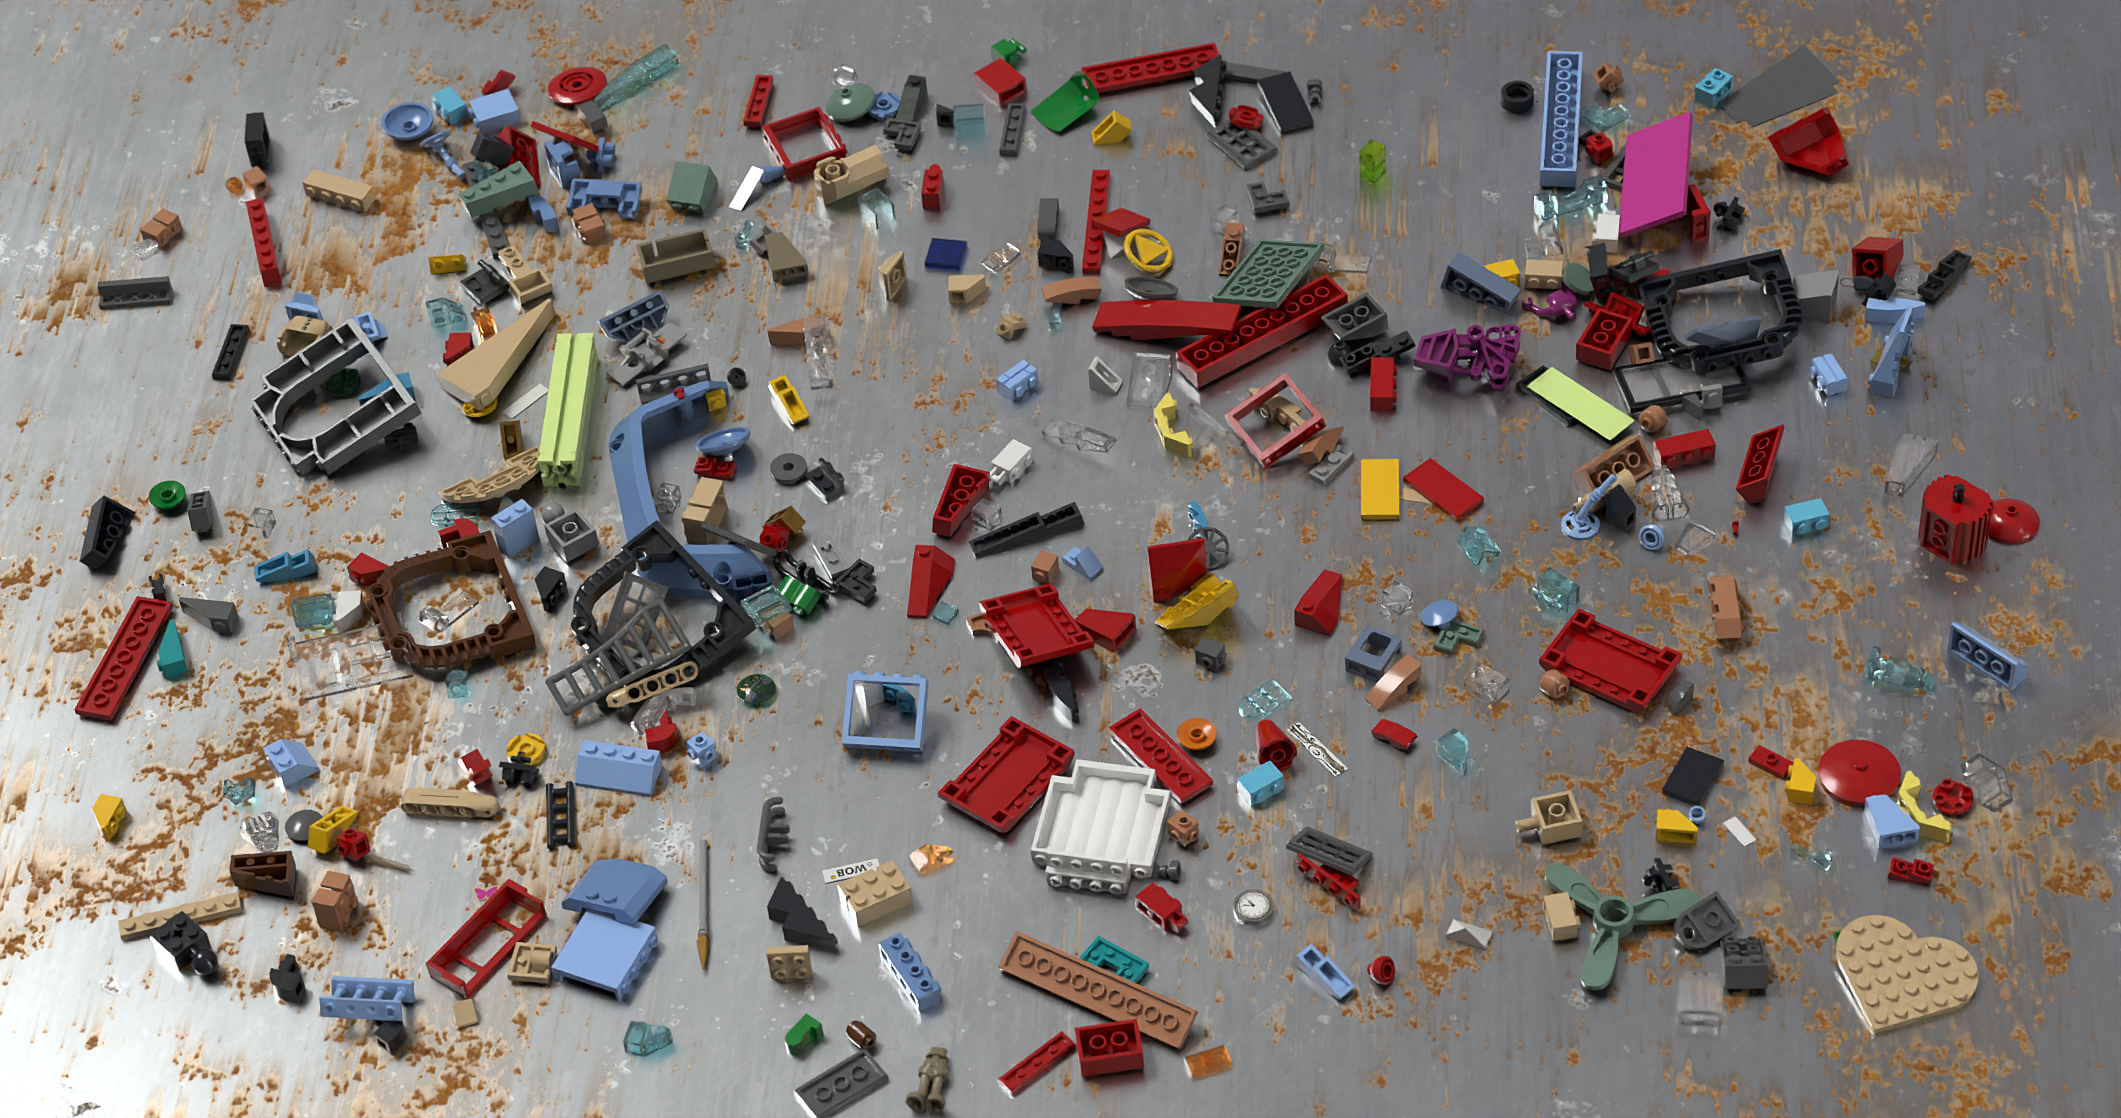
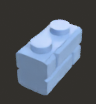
M1831 353L1811 360L1810 375L1812 378H1816L1819 390H1823L1826 396L1847 390L1848 378Z
M1022 360L996 379L997 391L1001 395H1005L1010 401L1016 397H1021L1027 389L1036 386L1038 383V371L1025 360Z

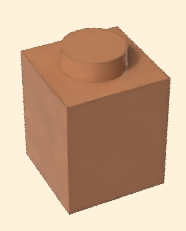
M258 166L242 173L245 186L254 197L270 190L268 179Z
M1652 342L1629 346L1632 364L1655 361Z
M1040 551L1031 565L1032 579L1050 584L1059 570L1058 555Z

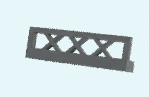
M169 276L98 282L97 285L100 294V309L171 304L172 286ZM167 294L166 298H158V296ZM143 296H149L147 299H140ZM126 297L131 298L128 301H122ZM105 299H114L111 302L104 303Z
M708 363L636 379L641 405L669 395L677 387H689L699 382L711 381ZM701 371H705L706 375L697 376L696 374ZM680 376H687L684 380L678 379ZM662 380H669L666 384L660 383ZM651 384L648 388H641V385Z

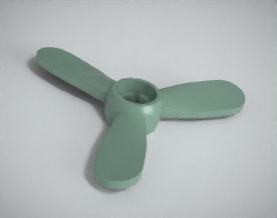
M1556 863L1548 866L1544 875L1545 881L1558 893L1568 892L1570 900L1573 899L1577 906L1593 915V925L1597 935L1586 954L1580 972L1581 983L1590 990H1600L1609 985L1617 962L1618 939L1626 937L1632 931L1634 925L1675 922L1683 911L1701 901L1699 895L1691 889L1662 892L1633 903L1616 895L1603 897L1585 878L1565 864ZM1607 915H1618L1624 918V920L1620 922H1609L1606 921L1603 917Z

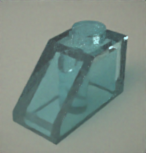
M1453 728L1436 740V753L1461 775L1465 776L1467 774L1468 739L1463 733H1459Z

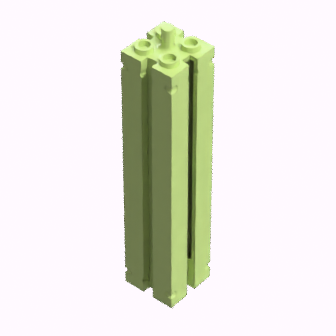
M572 333L557 334L538 465L540 472H542L543 487H558L559 483H565V486H580L599 358L597 348H595L594 333H578L576 337H573Z

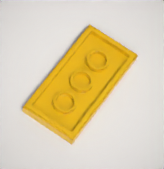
M1361 459V520L1399 519V459Z

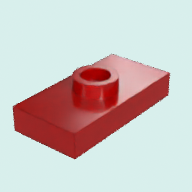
M1758 745L1748 758L1749 763L1781 779L1788 775L1789 765H1794L1793 761L1761 745Z

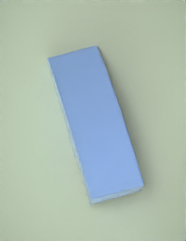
M1891 296L1887 301L1868 298L1865 321L1897 323L1909 306H1913V320L1911 321L1924 318L1926 302Z
M1310 944L1301 951L1293 961L1311 980L1339 1000L1355 988V985L1328 956L1324 957L1313 944Z

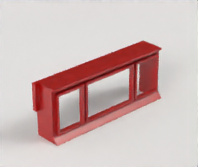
M508 879L425 963L430 978L433 977L462 993L468 999L513 953L516 942H523L546 919L547 914L543 901L527 893L526 887ZM512 902L534 913L521 928L498 917ZM492 922L514 933L483 967L461 955ZM455 960L477 972L466 984L464 980L446 971Z

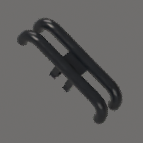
M785 549L783 555L787 563L796 569L797 577L784 569L779 558H774L772 561L775 570L782 577H791L810 587L816 582L826 590H823L822 593L818 591L821 595L818 600L821 602H826L829 599V591L836 593L840 590V583L838 581H834L833 584L829 583L816 574L813 566H807L804 560L797 562L789 549Z

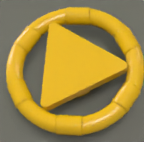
M1138 229L1126 236L1123 244L1125 255L1138 269L1149 273H1159L1171 265L1173 260L1172 248L1169 242L1159 233L1148 229ZM1142 236L1152 237V238L1156 239L1160 244L1155 243V242H1153V241H1151V240H1149V239H1146V238H1144V237H1142ZM1133 238L1135 239L1137 249L1139 252L1137 258L1132 254L1130 249V245ZM1164 253L1167 254L1162 265H1146Z

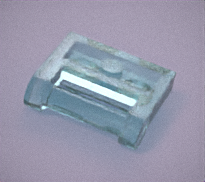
M774 584L740 601L742 608L754 620L757 628L762 626L764 622L792 610L790 603ZM777 604H780V606H778V607H776V608L770 610L769 612H767V613H765V614H763V615H761V616L758 615L759 613H761V612H763V611H765V610H767V609H769V608H771V607H773V606H775V605H777Z

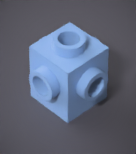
M703 731L686 741L688 757L700 768L717 758L715 741L712 737H707Z

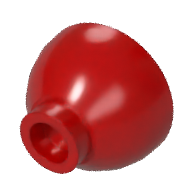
M1381 956L1368 965L1367 972L1377 983L1388 985L1395 976V964L1391 957Z

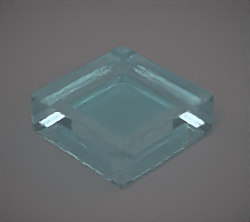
M942 601L933 611L932 618L949 625L959 613L957 607Z

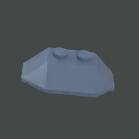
M659 290L598 320V323L607 338L626 345L641 333L643 328L648 329L653 334L662 328L669 303L662 291Z

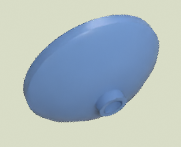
M417 102L401 103L393 106L384 114L381 121L382 129L386 135L397 140L416 139L424 135L431 128L433 114L424 104Z
M746 427L723 429L701 438L696 443V448L704 454L728 457L734 451L741 448L749 439L750 430Z

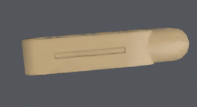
M691 661L685 662L610 693L606 697L608 707H620L630 702H638L691 681L698 674V666ZM686 666L693 667L695 670L694 675L687 676L684 673V668ZM673 673L676 676V682L668 683L666 675ZM649 681H656L658 689L650 690L647 686ZM637 688L640 691V696L637 698L631 697L629 690Z
M411 787L405 790L401 809L405 813L417 815L488 818L496 814L499 809V802L492 795H482L473 791Z

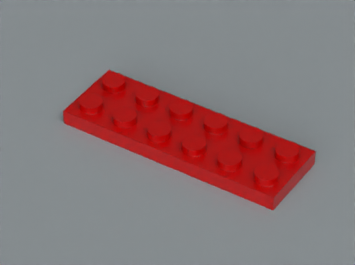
M1141 708L1109 727V733L1144 768L1155 769L1156 780L1166 790H1170V794L1180 804L1213 785V779Z

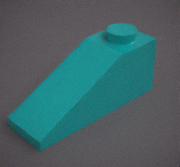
M174 619L169 621L158 651L160 660L156 661L159 672L163 671L165 678L188 672Z

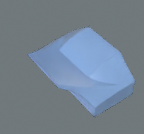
M296 292L293 299L285 305L289 319H293L295 316H304L323 320L314 295Z
M371 312L353 316L371 342L388 337L384 324L374 319Z

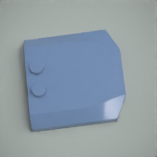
M619 858L596 860L561 902L562 909L580 913L584 907L615 914L616 921L634 925L668 883L667 876L651 865Z

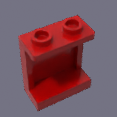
M1695 184L1688 185L1686 214L1691 219L1689 238L1692 242L1708 239L1711 211Z

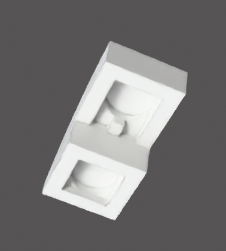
M694 687L669 689L653 695L655 710L667 709V711H675L676 705L695 706Z

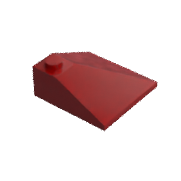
M1205 538L1147 546L1149 580L1153 602L1172 600L1190 590V587L1207 574Z

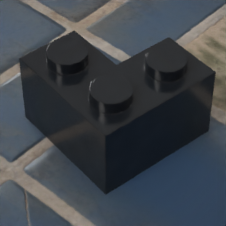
M477 133L470 153L475 156V160L483 163L486 160L491 165L500 168V166L507 167L514 147L502 138L490 134L485 136Z

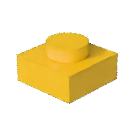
M723 388L705 394L709 411L727 406Z

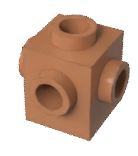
M1606 61L1593 73L1598 85L1603 90L1607 89L1613 92L1624 82L1621 69L1618 66H1612Z
M1181 809L1167 820V832L1175 842L1186 846L1190 842L1195 841L1199 836V823L1195 817L1189 816Z

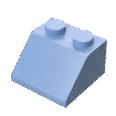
M280 739L263 748L267 763L284 788L320 770L305 746L300 742Z

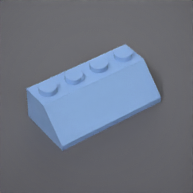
M1951 623L1947 649L1949 652L2010 691L2026 679L2028 664L2023 660L2018 659L2006 649L1999 647L1990 639L1985 638L1965 624Z
M584 740L578 753L575 785L651 796L662 769L660 751Z

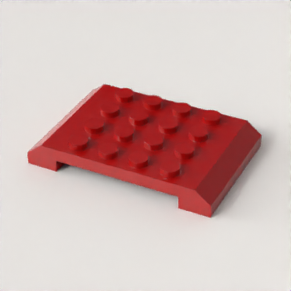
M1052 583L979 601L983 619L1018 668L1095 647L1094 640L1087 631H1082L1059 600V592Z
M1578 608L1539 658V665L1545 671L1551 669L1559 671L1569 679L1570 684L1633 712L1644 711L1682 660L1683 654L1666 646L1661 650L1595 621V615Z
M1010 716L999 728V735L954 781L949 780L938 791V798L1001 833L1008 832L1048 790L1051 776H1061L1069 768L1075 756V751L1072 748L1013 716Z

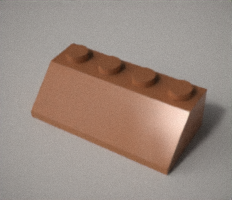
M1638 434L1626 437L1572 471L1571 474L1579 489L1588 494L1594 491L1595 488H1599L1611 474L1617 475L1622 470L1627 469L1632 473L1636 481L1657 467L1641 436Z

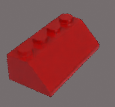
M507 125L496 136L514 147L507 167L520 161L532 176L538 188L540 186L536 139ZM500 166V168H498V172L507 167Z
M1783 424L1751 437L1735 489L1748 504L1759 502L1765 498L1785 428Z

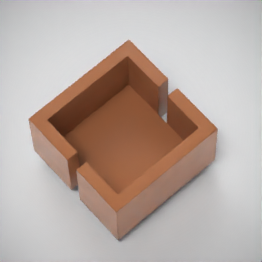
M327 870L320 884L323 888H318L312 900V905L319 927L342 931L344 925L349 922L353 908L357 906L358 897L355 894L354 884H352L350 875Z

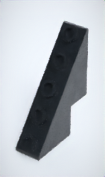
M1221 55L1193 70L1195 81L1198 85L1189 90L1192 103L1214 127L1221 121L1219 110L1222 109L1221 97L1224 96L1222 84H1225L1224 71H1227V62L1223 61Z
M781 877L767 905L769 919L784 922L782 927L784 940L836 952L835 945L838 944L836 936L827 931L823 920H818L813 908H808L803 896L795 892L792 883Z

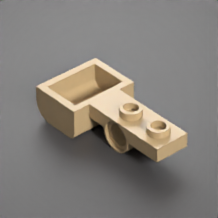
M514 245L498 251V257L506 266L508 274L512 279L508 281L511 294L519 305L553 291L552 282L541 267L532 271Z

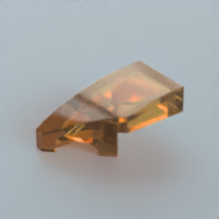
M925 844L910 854L909 857L916 867L923 872L936 860L940 863L943 862L954 851L950 847Z

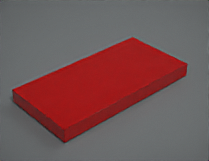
M532 121L531 128L598 152L600 147L598 145Z
M1429 458L1403 477L1404 483L1455 521H1458L1484 502L1482 495L1432 458Z

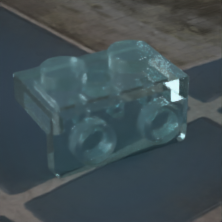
M473 159L474 179H477L478 183L499 172L498 167L491 165L490 162L485 161L483 163Z
M1465 526L1457 539L1458 544L1475 565H1479L1484 557H1499L1502 552L1496 542L1487 534L1486 529L1481 526Z

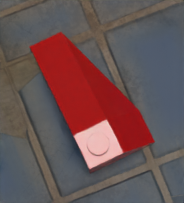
M1326 569L1323 570L1303 594L1294 609L1295 626L1327 636L1332 635L1339 619L1342 574Z

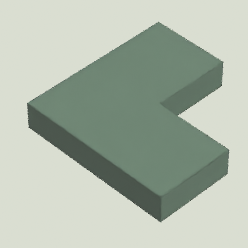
M1452 619L1449 622V626L1441 630L1433 645V650L1452 655L1459 642L1478 647L1485 634V629Z

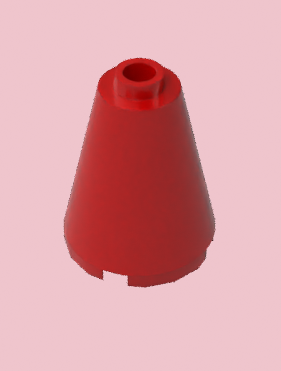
M1262 720L1257 724V756L1260 765L1271 761L1279 771L1290 767L1294 757H1297V748L1294 742L1272 720Z

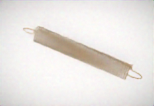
M368 854V858L364 857V861H372L369 863H381L385 867L393 866L389 868L403 869L404 872L410 869L408 864H400L401 862L394 861L396 863H391L392 860L389 861V859L385 858L380 860L381 857L369 856L370 854Z

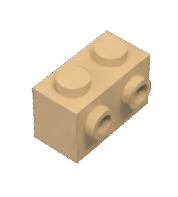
M1527 259L1525 288L1561 290L1563 261Z
M1568 892L1543 896V910L1552 940L1557 941L1577 937L1578 928H1581L1579 916L1574 914L1576 911L1573 899L1570 900Z

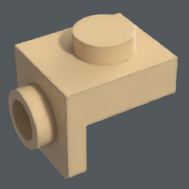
M1017 313L1003 315L1000 317L996 333L1008 340L1012 339L1014 330L1026 328L1028 321L1021 318L1022 316Z

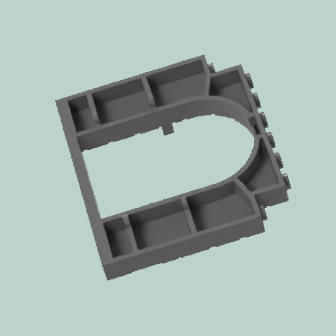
M353 317L261 376L264 381L262 386L265 390L250 399L253 404L251 409L256 417L261 416L259 421L263 427H269L266 431L272 439L276 437L274 440L279 450L284 449L281 451L287 461L289 459L292 460L289 464L295 472L299 470L302 476L314 469L315 466H319L321 471L325 469L328 474H331L340 468L341 465L346 464L397 428L402 427L406 422L422 414L416 402ZM367 353L371 355L392 384V386L318 434L296 438L288 436L282 431L283 417L291 407V404L304 396L305 393L310 392L311 389L317 395L322 393L323 390L319 385L320 383L322 384Z

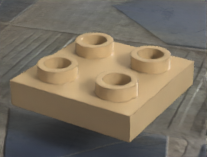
M516 942L507 973L508 980L548 983L552 972L551 967L557 954V946Z
M808 945L767 947L766 955L771 979L812 977L813 970Z

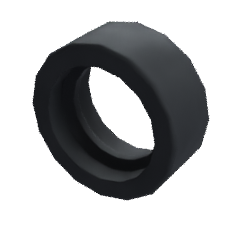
M1524 81L1508 82L1501 89V104L1506 110L1511 112L1527 111L1534 104V89L1529 83ZM1512 94H1523L1527 97L1523 99H1512L1508 96Z

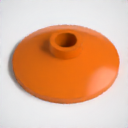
M1203 718L1188 719L1180 724L1177 729L1179 743L1191 750H1201L1213 744L1217 735L1215 726Z

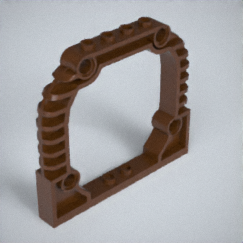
M491 530L447 542V548L441 549L439 547L436 548V551L430 552L428 550L422 555L417 553L414 554V557L408 558L406 556L399 562L394 561L393 565L389 568L386 567L380 578L378 577L377 582L368 589L370 600L367 601L369 612L373 611V622L379 626L377 631L379 637L384 639L382 640L384 650L389 651L391 659L395 662L405 661L407 664H415L421 669L426 667L438 670L440 667L450 668V665L454 664L458 666L461 665V662L465 661L469 663L475 658L483 659V656L490 655L491 659L536 647L533 629ZM471 568L488 573L496 571L499 578L500 590L504 589L503 596L505 602H509L512 611H508L505 618L499 624L487 625L484 633L436 646L416 644L411 634L400 631L392 612L395 604L394 591L402 584L449 569L466 572Z

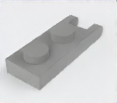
M1337 445L1330 455L1323 458L1308 473L1309 478L1324 486L1353 459L1355 453L1350 451L1345 455L1341 453L1343 446Z
M831 536L826 537L828 543L819 546L814 541L812 545L830 578L835 579L840 577L848 569V566Z

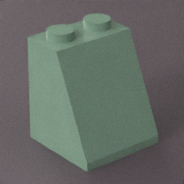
M676 161L666 201L671 208L676 210L684 208L691 212L704 211L718 179L710 166Z

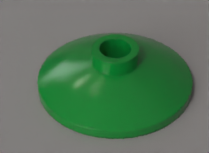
M173 480L163 481L156 484L150 490L148 495L149 502L158 509L173 508L184 500L186 490L180 482Z

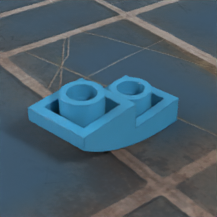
M1195 500L1189 502L1188 517L1194 524L1193 531L1207 527V520L1201 507ZM1203 531L1206 540H1208V531Z
M882 684L884 698L896 701L897 709L913 714L916 713L915 698L906 689L899 685Z

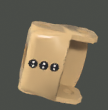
M295 316L277 337L279 353L292 357L333 330V328L328 326L327 321Z

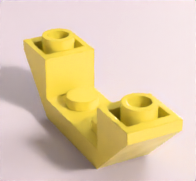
M1166 393L1154 409V424L1166 450L1186 457H1192V449L1194 448L1192 438L1188 437L1186 431L1174 434L1172 428L1169 429L1168 420L1176 418L1175 410H1178L1176 399H1172L1171 394Z
M1911 770L1907 771L1898 794L1897 805L1919 825L1920 836L1945 843L1949 842L1950 833L1952 832L1950 823L1947 820L1945 821L1941 814L1927 819L1925 813L1919 810L1915 799L1919 798L1921 782L1918 777L1913 775Z

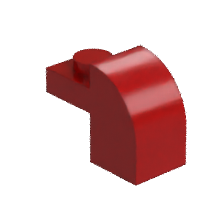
M464 518L454 519L455 525L438 530L443 548L447 547V542L480 533L473 521Z
M667 709L659 710L660 726L645 728L647 748L660 751V754L673 749L679 739L677 725L673 723L672 717H668Z
M478 748L460 757L458 760L462 770L473 785H477L493 776L489 770L492 766L488 759H483Z

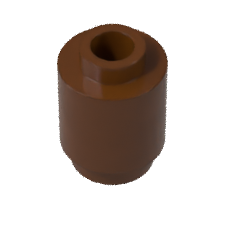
M855 1020L847 1026L846 1033L848 1038L859 1048L869 1049L874 1046L876 1034L863 1022Z

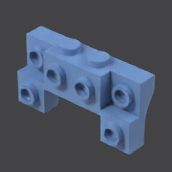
M573 179L566 207L568 216H573V209L592 203L594 207L618 208L619 218L637 219L640 209L639 201L643 191L642 183Z

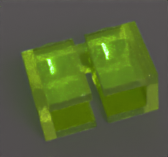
M1370 139L1359 151V163L1361 164L1359 166V173L1361 179L1375 184L1386 172V145Z

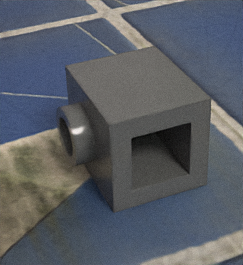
M1206 637L1202 638L1195 649L1196 663L1207 668L1217 670L1227 657L1224 643Z

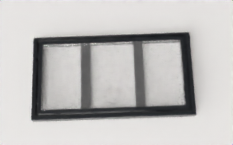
M1662 358L1651 362L1612 368L1613 376L1630 414L1642 412L1651 405H1657L1661 408L1682 404L1684 396L1696 394L1701 401L1702 386L1721 384L1722 396L1749 392L1751 389L1741 366L1699 375L1695 374L1692 369L1682 368L1680 364H1673L1667 358Z

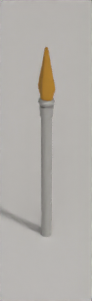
M700 840L699 925L696 943L701 967L704 969L710 947L707 924V840Z

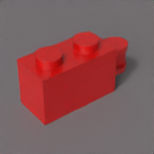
M933 164L929 169H925L921 190L923 209H941L944 179L943 170L940 169L938 164Z
M1154 882L1135 896L1136 909L1163 931L1171 928L1178 932L1188 924V919L1182 914V904L1180 901L1172 898L1163 887L1157 886Z

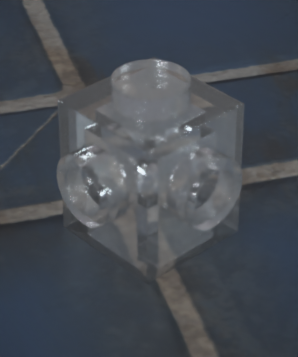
M664 482L660 484L653 497L656 511L673 515L681 503L679 486Z

